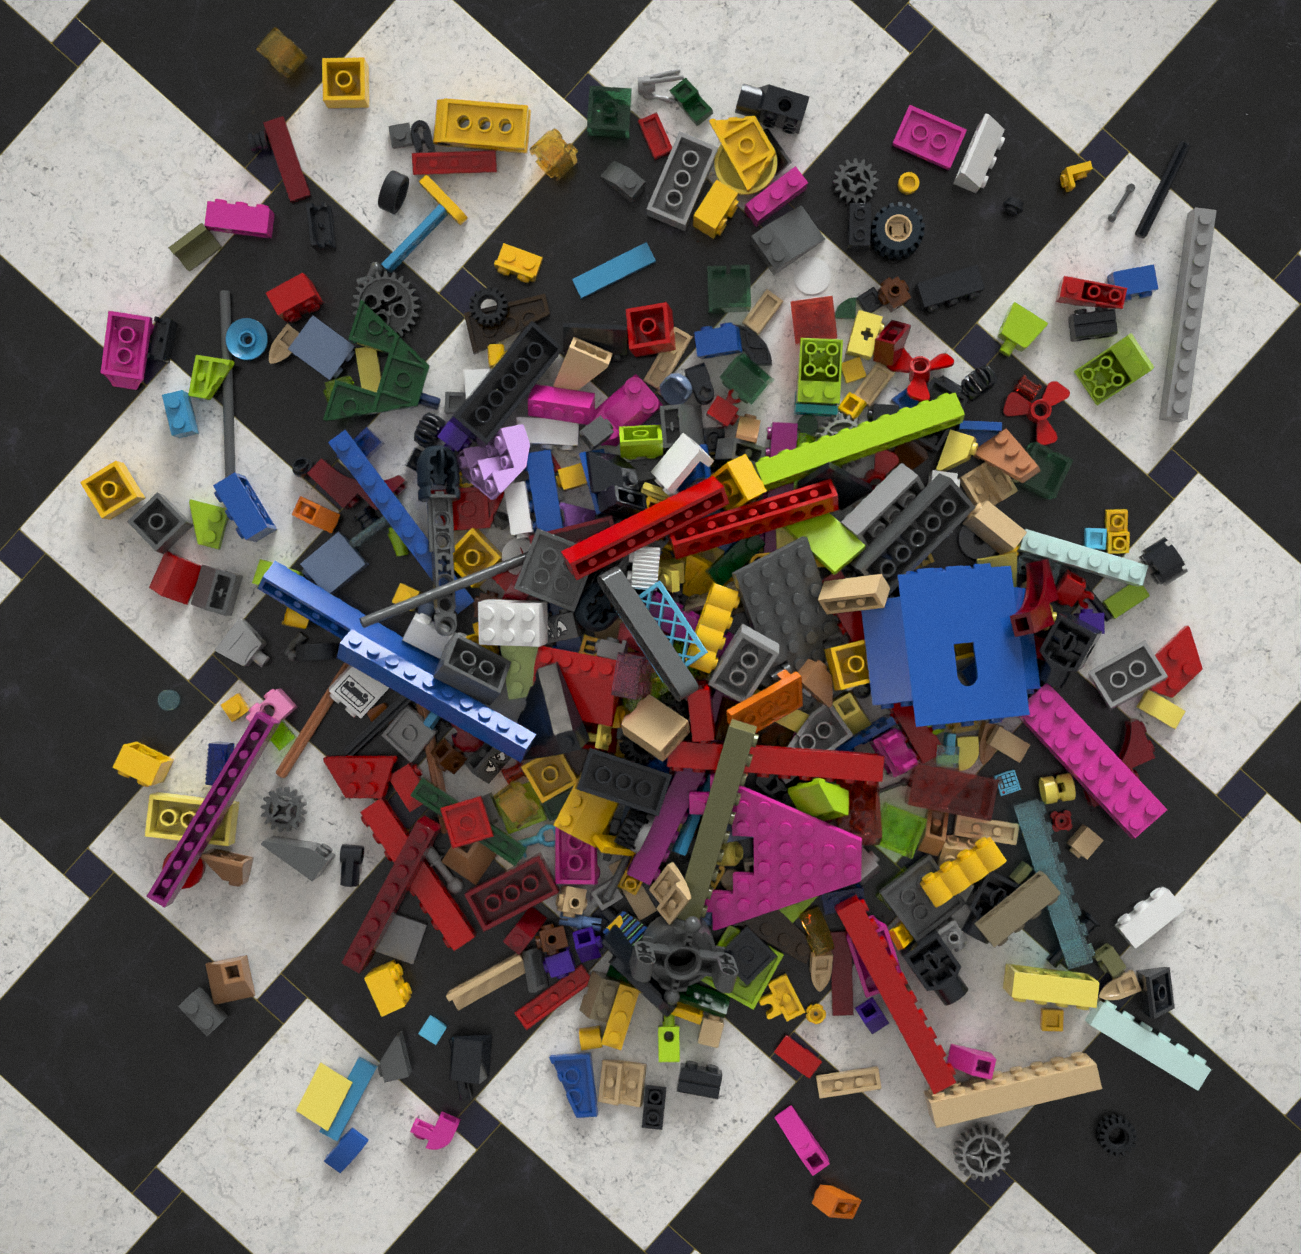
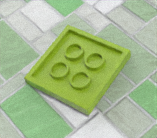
M733 925L726 927L716 946L725 947L741 930ZM769 946L777 954V957L748 986L737 976L733 991L724 994L754 1010L784 954ZM705 976L701 980L715 988L712 977Z

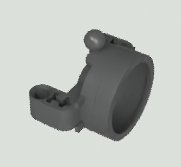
M662 915L656 918L645 930L642 941L634 943L629 961L632 977L640 982H648L652 976L658 981L661 988L666 989L664 1001L669 1005L677 1004L680 1000L679 992L687 991L689 985L699 982L705 976L712 977L714 986L718 991L731 993L738 976V968L734 957L724 953L725 947L715 946L710 927L701 917L699 920L695 916H690L686 920L676 918L670 925ZM678 950H689L694 953L692 960L683 966H675L668 961L670 955Z

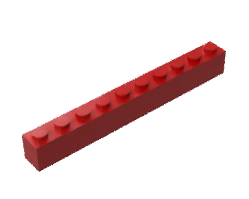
M840 570L837 574L831 573L821 580L824 583V581L846 578ZM861 610L833 614L839 620L837 624L838 630L842 635L845 634L849 640L847 643L865 639ZM895 703L894 708H888L891 713L889 715L893 717L896 725L899 726L906 739L904 741L905 744L908 742L917 757V761L925 764L945 752L937 736L932 733V727H916L913 706L901 707V703Z
M682 740L667 757V767H671L672 771H684V768H692V772L705 773V769L714 770V773H716L724 742L699 744L692 740ZM756 745L755 748L751 747L749 754H753L750 767L745 766L743 772L747 776L749 772L757 773L758 777H769L770 774H777L778 778L791 779V776H799L800 780H812V777H819L825 779V782H834V779H842L843 783L853 784L855 780H861L863 784L876 785V782L883 781L884 756L878 753Z
M854 895L834 906L933 1094L955 1084L956 1081L953 1075L956 1072L950 1062L946 1064L943 1057L947 1055L941 1044L936 1045L934 1039L937 1036L931 1026L927 1028L924 1021L928 1019L922 1008L917 1009L914 1004L918 1000L913 991L908 992L905 987L908 982L903 972H897L895 967L898 966V963L893 954L888 955L886 948L889 946L883 935L878 936L876 930L879 927L873 917L869 919L866 913L869 911V908L864 899L859 900L857 895Z

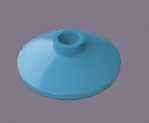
M239 319L232 323L227 330L226 345L229 351L239 359H255L267 347V332L264 326L254 319ZM248 337L252 338L250 344H246V338Z

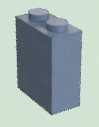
M313 315L288 348L289 351L329 380L332 377L336 379L343 370L340 367L343 361L349 362L355 354L352 350L354 345Z
M338 532L300 565L304 568L302 570L303 574L309 580L312 578L318 587L334 595L369 564L342 532Z

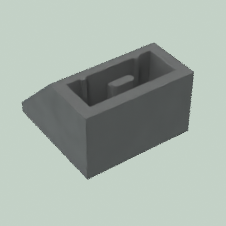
M676 404L660 406L663 451L669 450L682 433L686 434L698 445L704 444L701 405Z
M202 564L191 605L224 616H232L243 576Z

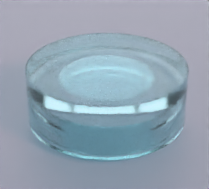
M165 690L158 696V705L163 710H174L180 704V696L174 690Z

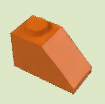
M302 496L299 497L292 512L293 516L329 533L333 532L340 517V514Z
M820 1184L819 1188L815 1191L812 1204L828 1217L853 1219L862 1200L834 1186Z

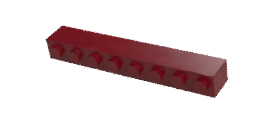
M425 815L415 823L347 951L342 964L359 974L369 965L438 836L442 825Z

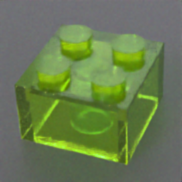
M884 802L870 841L875 845L912 859L927 819L916 813Z

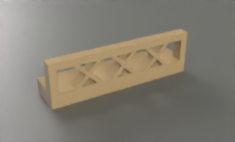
M522 952L519 955L515 953L449 990L446 995L448 1001L453 1000L456 1008L460 1010L525 974Z

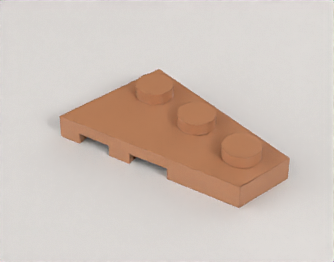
M1007 428L979 446L976 454L973 456L978 460L982 459L991 467H997L1003 473L1021 483H1024L1041 471L1039 466Z

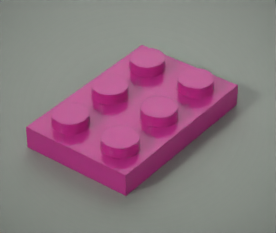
M909 105L892 146L949 170L967 129Z

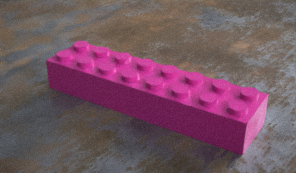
M1046 683L1028 699L1030 715L1017 717L1131 839L1139 836L1167 811L1165 806L1051 685Z

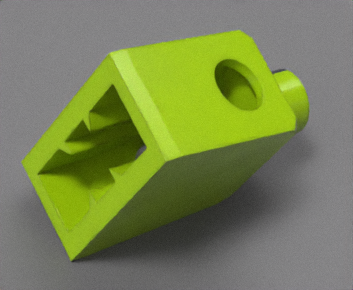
M1014 302L1008 308L997 334V337L1004 341L999 351L1010 357L1014 349L1022 352L1042 332L1048 323Z
M662 1014V1025H658L659 1062H680L679 1025H675V1016L671 1014L668 1018ZM668 1031L672 1032V1039H666L665 1033Z

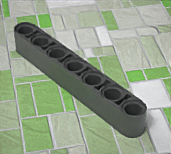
M615 566L597 577L599 586L677 701H681L699 689L696 680L622 570Z

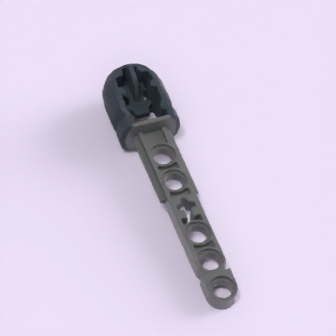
M441 445L427 447L421 452L417 461V486L420 487L418 490V500L427 502L433 589L439 587V580L441 578H445L448 583L454 581L453 553L455 552L452 502L461 498L460 489L457 487L460 484L458 459L452 450ZM430 479L433 480V485H443L446 479L447 494H444V491H435L434 494H431L432 483ZM438 515L445 518L446 523L444 526L437 525L435 519ZM438 536L446 539L447 544L445 547L438 546ZM442 558L443 561L447 562V565L444 567L438 563ZM443 571V573L448 572V574L439 575L438 572L440 573ZM455 592L434 600V610L437 613L434 615L435 629L441 636H448L454 633L457 627L456 614H453L456 608ZM442 599H446L450 604V608L447 611L440 607ZM443 620H447L451 624L449 632L442 630L441 622Z
M706 478L693 480L687 488L697 484L699 481L706 480ZM666 535L664 540L659 539L646 546L659 547L661 555L663 553L661 550L669 542V536ZM629 554L617 565L626 578L628 573L627 565L630 563ZM598 581L592 583L582 594L575 609L577 621L583 628L591 632L606 630L619 617L614 607L610 610L611 602L605 593L602 596L595 597L601 589ZM606 608L610 610L609 612H608V611H605V612L602 614V612H603Z

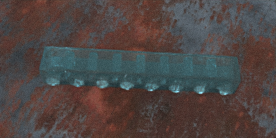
M1038 798L1015 804L1013 806L1035 872L1042 871L1061 893L1058 896V900L1050 906L1047 905L1068 970L1093 963L1092 956H1095L1092 944H1087L1085 936L1088 935L1085 923L1080 924L1078 916L1082 914L1078 902L1073 903L1071 895L1075 893L1071 882L1066 883L1064 875L1068 873L1064 862H1059L1057 855L1061 854L1058 843L1052 842L1050 835L1054 834L1051 822L1045 821L1043 814H1047L1044 802H1039Z

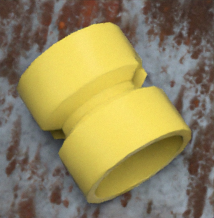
M1070 773L1057 775L1055 779L1053 776L1039 778L1040 795L1045 805L1057 803L1058 799L1062 802L1075 800V785Z

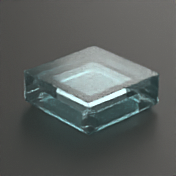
M937 745L935 766L958 768L960 747Z

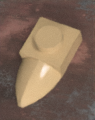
M286 324L271 345L269 351L270 364L280 362L292 353L288 348L299 332L289 324Z
M831 951L811 952L809 971L813 985L819 992L826 987L831 977L833 962Z
M1126 971L1106 984L1101 990L1099 998L1119 1000L1142 991L1134 971Z

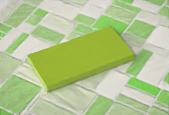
M830 513L783 527L795 539L802 536L807 537L813 556L834 575L864 551L866 547Z

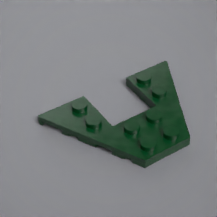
M361 300L348 341L389 355L377 393L335 380L323 418L325 422L418 407L430 369V365Z

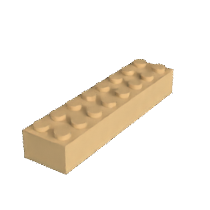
M1074 1052L1070 1057L1066 1058L1054 1057L1049 1062L1042 1063L1037 1061L1023 1068L1021 1066L1012 1067L1010 1071L1006 1072L994 1071L992 1080L973 1076L968 1081H956L955 1084L936 1094H933L929 1087L928 1090L924 1091L929 1116L935 1127L939 1128L1100 1090L1102 1085L1097 1064L1086 1053Z

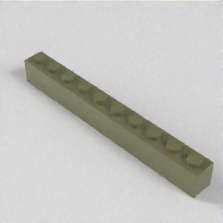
M734 719L730 722L684 879L689 888L691 900L677 916L679 919L686 920L690 916H695L699 920L700 917L705 918L708 908L707 905H704L705 900H710L714 888L710 887L711 880L716 881L719 869L715 868L716 863H721L725 851L721 849L722 843L727 844L730 831H727L728 824H733L736 812H732L734 805L738 806L742 794L738 793L739 786L744 787L747 774L743 772L745 766L750 767L753 754H749L751 747H756L759 735L755 734L757 726Z

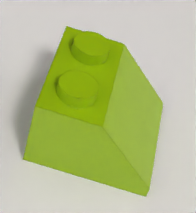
M661 424L619 427L621 458L633 460L637 457L653 459L663 456Z

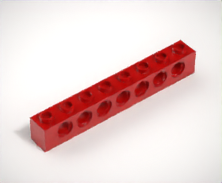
M828 479L698 519L668 534L670 545L676 560L837 511L838 494L832 480Z

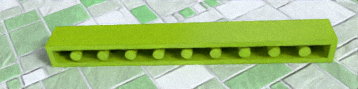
M945 393L938 396L935 400L922 401L915 407L902 408L895 414L882 415L870 423L869 421L862 422L850 430L849 428L842 429L833 436H822L813 443H802L793 450H782L776 456L762 457L755 463V471L762 480L765 489L770 491L805 478L827 462L841 466L961 424L965 414L956 393Z

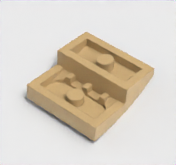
M986 462L958 478L974 506L978 502L981 504L987 500L996 505L1018 491L1008 475L995 466L991 467Z
M674 862L667 864L649 889L660 903L656 909L669 925L674 922L691 900L687 883Z
M603 1059L598 1102L617 1106L625 1104L641 1107L643 1104L647 1064Z

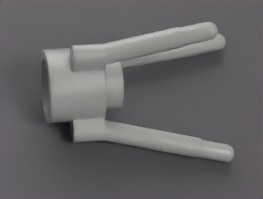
M680 69L638 77L639 95L644 94V99L676 103L675 99L655 95L651 92H655L656 83L683 80L684 76H671L680 73Z

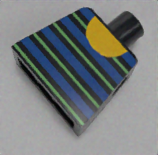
M609 906L600 913L607 921L602 928L603 933L606 934L613 925H617L633 947L636 941L642 939L645 930L649 926L624 907L616 913Z

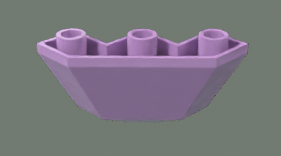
M523 424L501 428L486 446L463 449L456 456L459 469L463 477L491 500L496 499L526 467L530 442Z

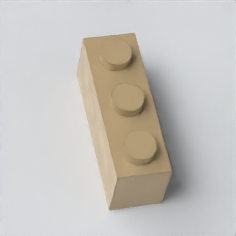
M882 574L824 581L818 601L826 614L884 608L890 587Z

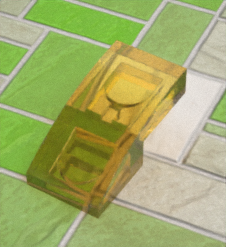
M816 907L801 913L799 919L808 934L806 939L815 956L817 957L834 950V942L820 908Z

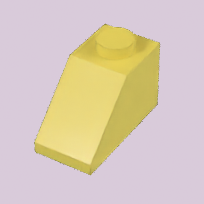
M950 429L936 470L946 472L970 460L971 455L974 456L978 448L976 438Z

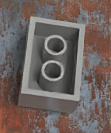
M742 623L718 660L715 670H712L710 673L708 685L740 703L753 695L777 658L779 644Z
M1146 640L1088 672L1090 679L1110 711L1168 678Z

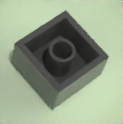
M158 492L127 521L155 551L161 554L167 552L193 526L164 495Z

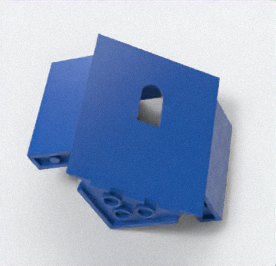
M990 563L974 564L973 567L961 565L948 566L945 569L924 568L916 569L917 572L907 571L906 574L898 575L900 597L888 598L884 608L861 610L873 706L881 705V709L894 708L895 703H901V707L913 706L916 727L932 726L933 730L946 728L945 724L961 723V727L973 726L974 721L989 720V724L1001 723L1002 718L1030 715L1027 694H1034V689H1041L1034 633L1018 637L1014 635L1010 616L1021 608L1026 588L1013 586L1011 566L991 567ZM973 643L976 681L971 686L961 684L958 679L954 644Z

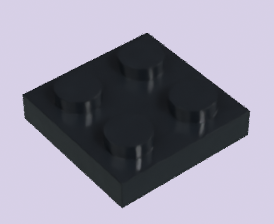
M747 925L725 946L724 953L734 957L738 968V977L747 986L777 957V954Z

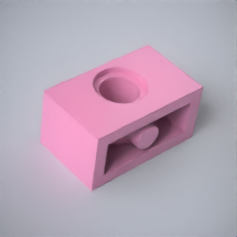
M271 689L264 695L265 700L261 704L256 703L248 710L250 714L246 716V719L251 722L256 712L263 711L267 714V706L272 705L275 713L271 717L282 722L298 706L282 689Z

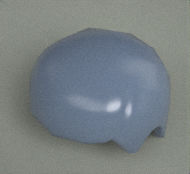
M680 373L668 375L659 386L661 396L670 405L684 404L692 395L693 388L690 381Z

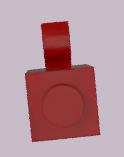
M733 388L729 390L726 399L718 395L706 413V416L726 429L729 425L734 426L738 420L739 415L737 412L739 408L735 407L734 404H739L743 399L742 394L738 399L732 398Z
M1069 570L1065 572L1056 585L1059 598L1056 601L1062 605L1067 604L1070 607H1073L1078 600L1079 605L1087 609L1088 603L1083 600L1085 598L1094 600V594L1090 591H1085L1086 579Z

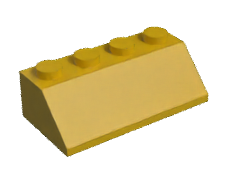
M575 783L553 826L597 848L592 838L595 833H605L620 803L575 789Z

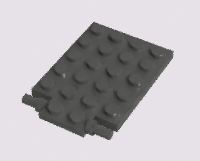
M802 536L732 573L751 628L779 644V654L769 669L782 662L785 664L780 666L779 670L769 675L772 682L780 679L777 674L783 670H787L790 674L798 672L808 658L815 662L817 660L821 662L827 660L824 649L843 644L841 637L822 643L823 640L836 634L839 630L834 615L826 614L818 601L823 583L807 537Z

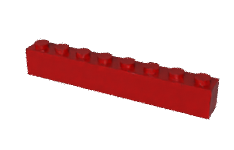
M712 476L561 551L568 570L576 580H579L728 505L729 501L725 488Z
M383 797L360 812L362 815L361 820L366 827L370 826L374 832L372 834L374 840L378 844H382L387 859L395 863L410 833L387 799ZM425 858L409 891L413 896L418 897L422 911L425 914L428 913L432 918L431 923L437 931H441L444 936L442 939L445 945L455 951L473 939L477 932Z

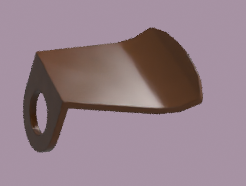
M913 441L898 445L893 452L898 456L899 462L893 469L903 463L913 470L928 459V454L922 446Z

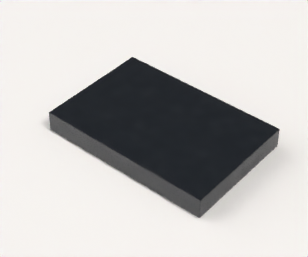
M827 462L798 482V488L831 479L838 494V509L844 510L873 491L871 484L830 462Z

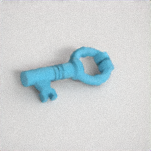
M546 824L539 830L537 835L518 840V842L524 846L539 843L546 847H554L555 840L545 841L543 833L546 830L552 829L555 836V826Z

